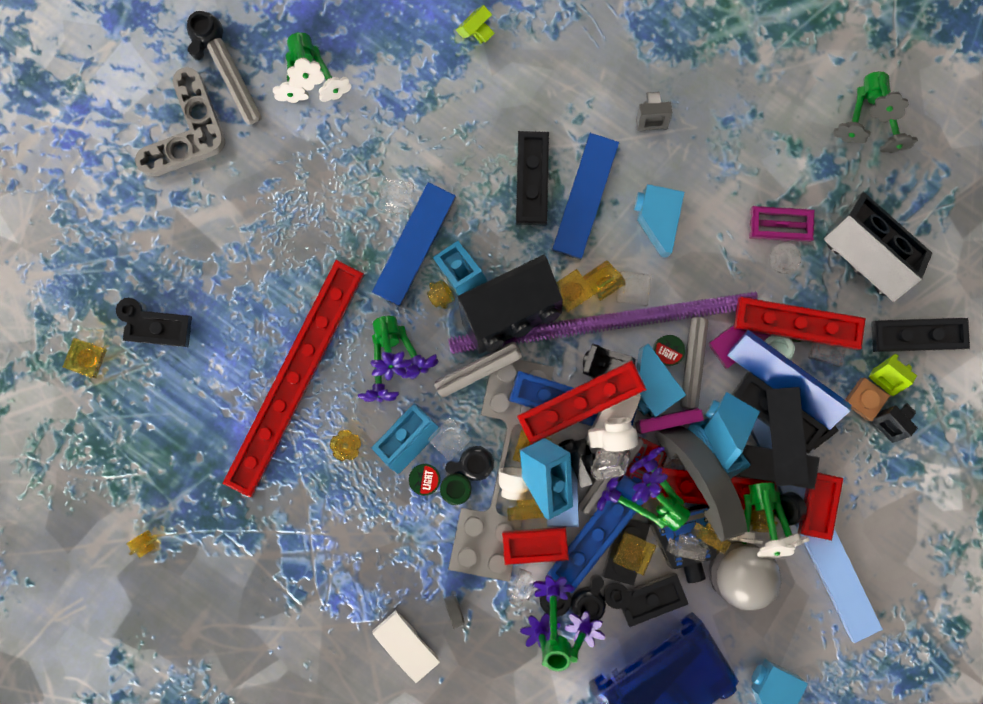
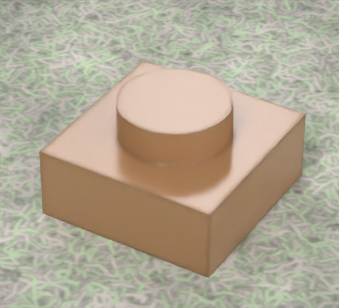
M864 377L859 379L845 400L852 405L851 409L867 421H873L890 395Z

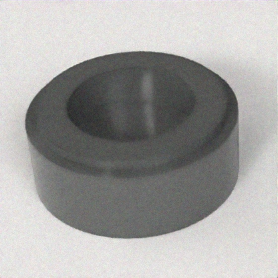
M453 594L443 598L453 629L463 626L465 621L456 595L454 596Z

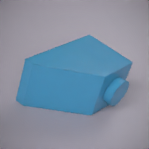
M647 184L643 193H637L634 210L639 211L637 221L659 255L667 258L673 251L685 192Z
M459 241L433 256L434 261L457 296L488 282L482 270Z
M649 343L642 346L638 352L636 368L647 390L641 392L637 408L644 416L649 414L650 417H657L686 396V394Z
M728 392L725 393L720 402L713 400L705 413L709 420L704 428V432L721 466L727 470L743 452L760 413L757 409Z
M546 438L521 449L522 478L544 517L550 520L572 508L570 452Z
M765 659L763 664L758 665L753 672L751 688L757 704H798L808 683L798 675Z

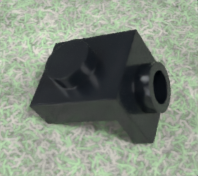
M592 344L590 350L585 353L583 358V374L594 379L632 360L635 364L636 359L632 356Z
M567 439L560 442L558 446L570 452L571 466L581 488L593 485L600 472V463L596 454L592 453L586 444V439L577 441Z

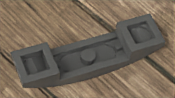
M682 425L657 430L654 435L660 445L665 448L664 451L670 460L680 458L709 504L710 508L704 515L720 541L723 542L745 534L748 529L738 494L727 472L709 447L693 432Z

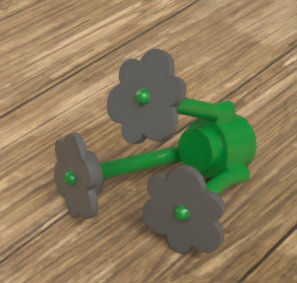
M877 71L868 74L863 79L864 86L857 88V101L852 121L839 124V127L834 129V136L842 138L844 142L848 143L867 142L871 132L864 129V126L859 123L864 99H867L873 105L869 110L871 117L879 118L880 122L889 121L893 136L888 138L886 144L880 147V152L895 153L899 150L913 147L914 143L918 141L917 137L900 133L897 119L905 115V108L909 105L908 100L902 98L899 92H891L889 75L887 73Z

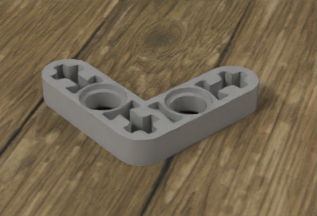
M185 67L177 70L172 80L189 130L145 146L137 152L135 157L136 166L148 176H160L220 153L225 146V137L205 83L193 68ZM190 77L193 80L191 86L197 96L191 97L188 89L182 86L186 84L185 78ZM197 104H204L207 107V113L201 119H194L191 115L192 108ZM207 126L209 133L213 137H217L213 139V146L209 147L206 143H202L207 140V137L201 127ZM186 143L188 154L181 159L175 158L173 156L175 145ZM163 149H165V154L167 158L170 160L169 163H167L165 159L161 158L165 156L162 152ZM150 155L155 158H161L154 162V168L145 165L149 161L148 156Z

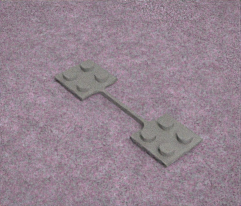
M517 360L489 374L481 415L501 419L506 423L507 429L490 508L486 511H477L461 507L448 570L510 582L513 564L505 565L502 532L520 530L522 519L502 516L496 510L500 490L498 482L499 469L505 466L512 429L517 424H520L517 416L532 408L511 402L509 398L517 371L550 381L554 371V367L524 360Z

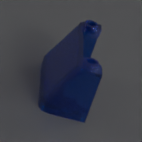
M691 612L679 620L683 625L679 633L675 629L669 632L671 637L621 671H618L617 668L612 671L613 678L608 677L605 679L601 673L589 681V685L599 704H712L720 698L726 699L732 696L737 690L736 685L739 680L702 620Z

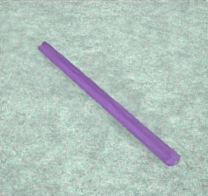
M756 291L755 293L751 292V294L747 292V294L728 295V297L724 296V298L721 296L720 298H709V300L701 299V301L694 300L686 303L682 302V304L674 303L659 307L640 308V310L620 311L613 314L555 321L550 324L543 323L532 328L523 337H513L505 341L503 346L509 342H518L520 344L521 341L524 343V340L526 343H528V340L532 342V339L535 342L536 339L539 341V338L543 341V337L545 340H547V337L551 339V336L553 339L555 336L558 338L559 335L562 338V334L564 337H566V334L570 337V333L572 336H574V333L577 335L578 332L581 335L582 331L584 334L585 331L589 334V330L591 333H593V330L596 333L597 329L599 332L601 329L604 331L605 328L608 331L609 327L610 330H612V327L616 330V326L618 329H620V326L623 329L624 325L626 328L628 325L631 327V324L635 327V324L639 326V323H641L642 326L643 322L645 325L647 322L650 325L651 321L652 324H654V321L658 323V320H660V323H662V320L666 322V319L669 322L670 318L672 321L675 318L676 321L677 317L681 320V317L685 319V316H687L688 319L689 315L693 318V315L697 317L696 315L698 314V317H700V314H702L703 317L704 313H706V316L708 313L712 315V312L715 315L716 311L717 314H720L719 311L723 314V310H725V313L729 310L730 313L731 309L733 312L737 309L739 297L758 300V294ZM466 334V337L462 335V338L458 336V339L455 336L454 340L453 337H450V352L452 351L453 354H455V351L456 353H459V351L462 353L463 350L464 352L467 350L474 351L475 346L468 334Z

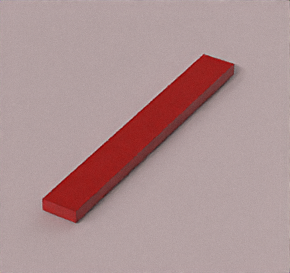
M335 260L222 484L250 498L253 497L365 275L364 273Z

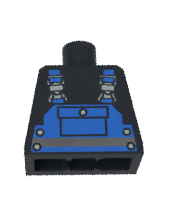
M697 505L687 508L691 513L690 517L676 531H672L667 525L661 529L654 521L647 518L667 565L671 569L683 567L687 583H697L705 580L702 562L716 558L714 530L704 515L710 508L709 505Z

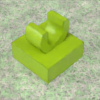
M485 5L478 7L455 30L463 39L473 34L481 44L487 42L495 34L484 23L492 14Z
M897 354L892 355L872 369L869 375L872 381L892 397L911 386L917 377L911 371L912 366L910 364L905 366L897 360L899 357Z

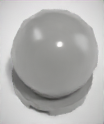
M733 542L721 546L716 551V558L710 561L709 571L713 589L730 605L741 610H758L767 607L778 597L782 584L781 571L776 560L769 557L759 558L757 553L760 551V547L756 545Z

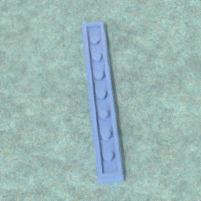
M757 418L751 431L756 444L759 447L772 449L770 427ZM793 485L777 486L781 495L786 492H795L804 500L806 488ZM835 529L832 541L807 536L809 541L804 544L850 640L853 643H857L883 630Z

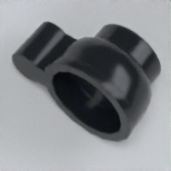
M196 11L189 16L187 32L192 42L187 50L195 60H201L204 57V49L207 48V44L216 38L222 39V24L209 12Z
M472 446L462 453L459 462L449 461L445 469L449 474L461 471L466 478L472 481H480L486 479L491 474L494 468V459L486 448Z
M597 574L590 578L591 584L589 587L580 588L571 598L572 613L581 618L583 613L588 611L590 613V622L600 620L606 609L605 599L600 593L604 586V580Z

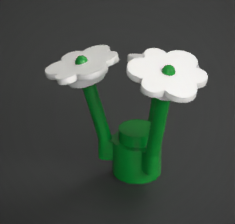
M298 32L288 37L287 46L289 52L285 55L287 60V82L273 88L276 100L288 101L290 103L306 100L309 94L305 90H312L314 84H320L324 81V77L326 81L323 87L319 89V97L322 102H327L331 99L337 100L342 94L351 89L352 86L347 77L338 78L331 76L320 55L319 48L313 46L311 37L307 33Z
M775 483L749 485L750 494L744 495V515L748 531L730 540L741 541L743 544H763L762 540L755 539L756 533L750 532L752 506L755 505V511H765L771 539V541L765 544L766 547L760 548L757 556L759 558L769 557L775 559L781 556L793 555L795 547L808 542L809 537H800L798 533L791 532L781 504L780 493L775 490ZM774 509H776L785 534L780 540H778L775 526Z

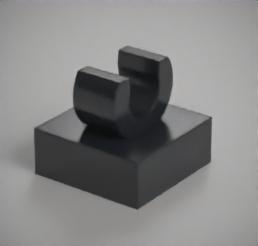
M908 403L901 409L894 405L882 410L871 421L892 443L911 437L918 429L911 421L916 411Z

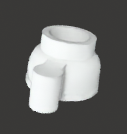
M628 417L611 418L605 421L606 428H591L588 430L591 448L603 447V449L608 451H624L639 445L637 431L631 426V419Z
M504 467L499 469L498 482L502 488L501 496L510 500L526 499L529 489L522 478L521 468Z

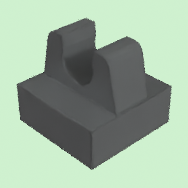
M647 92V101L639 105L636 118L637 131L668 129L672 116L671 102H661L659 92Z

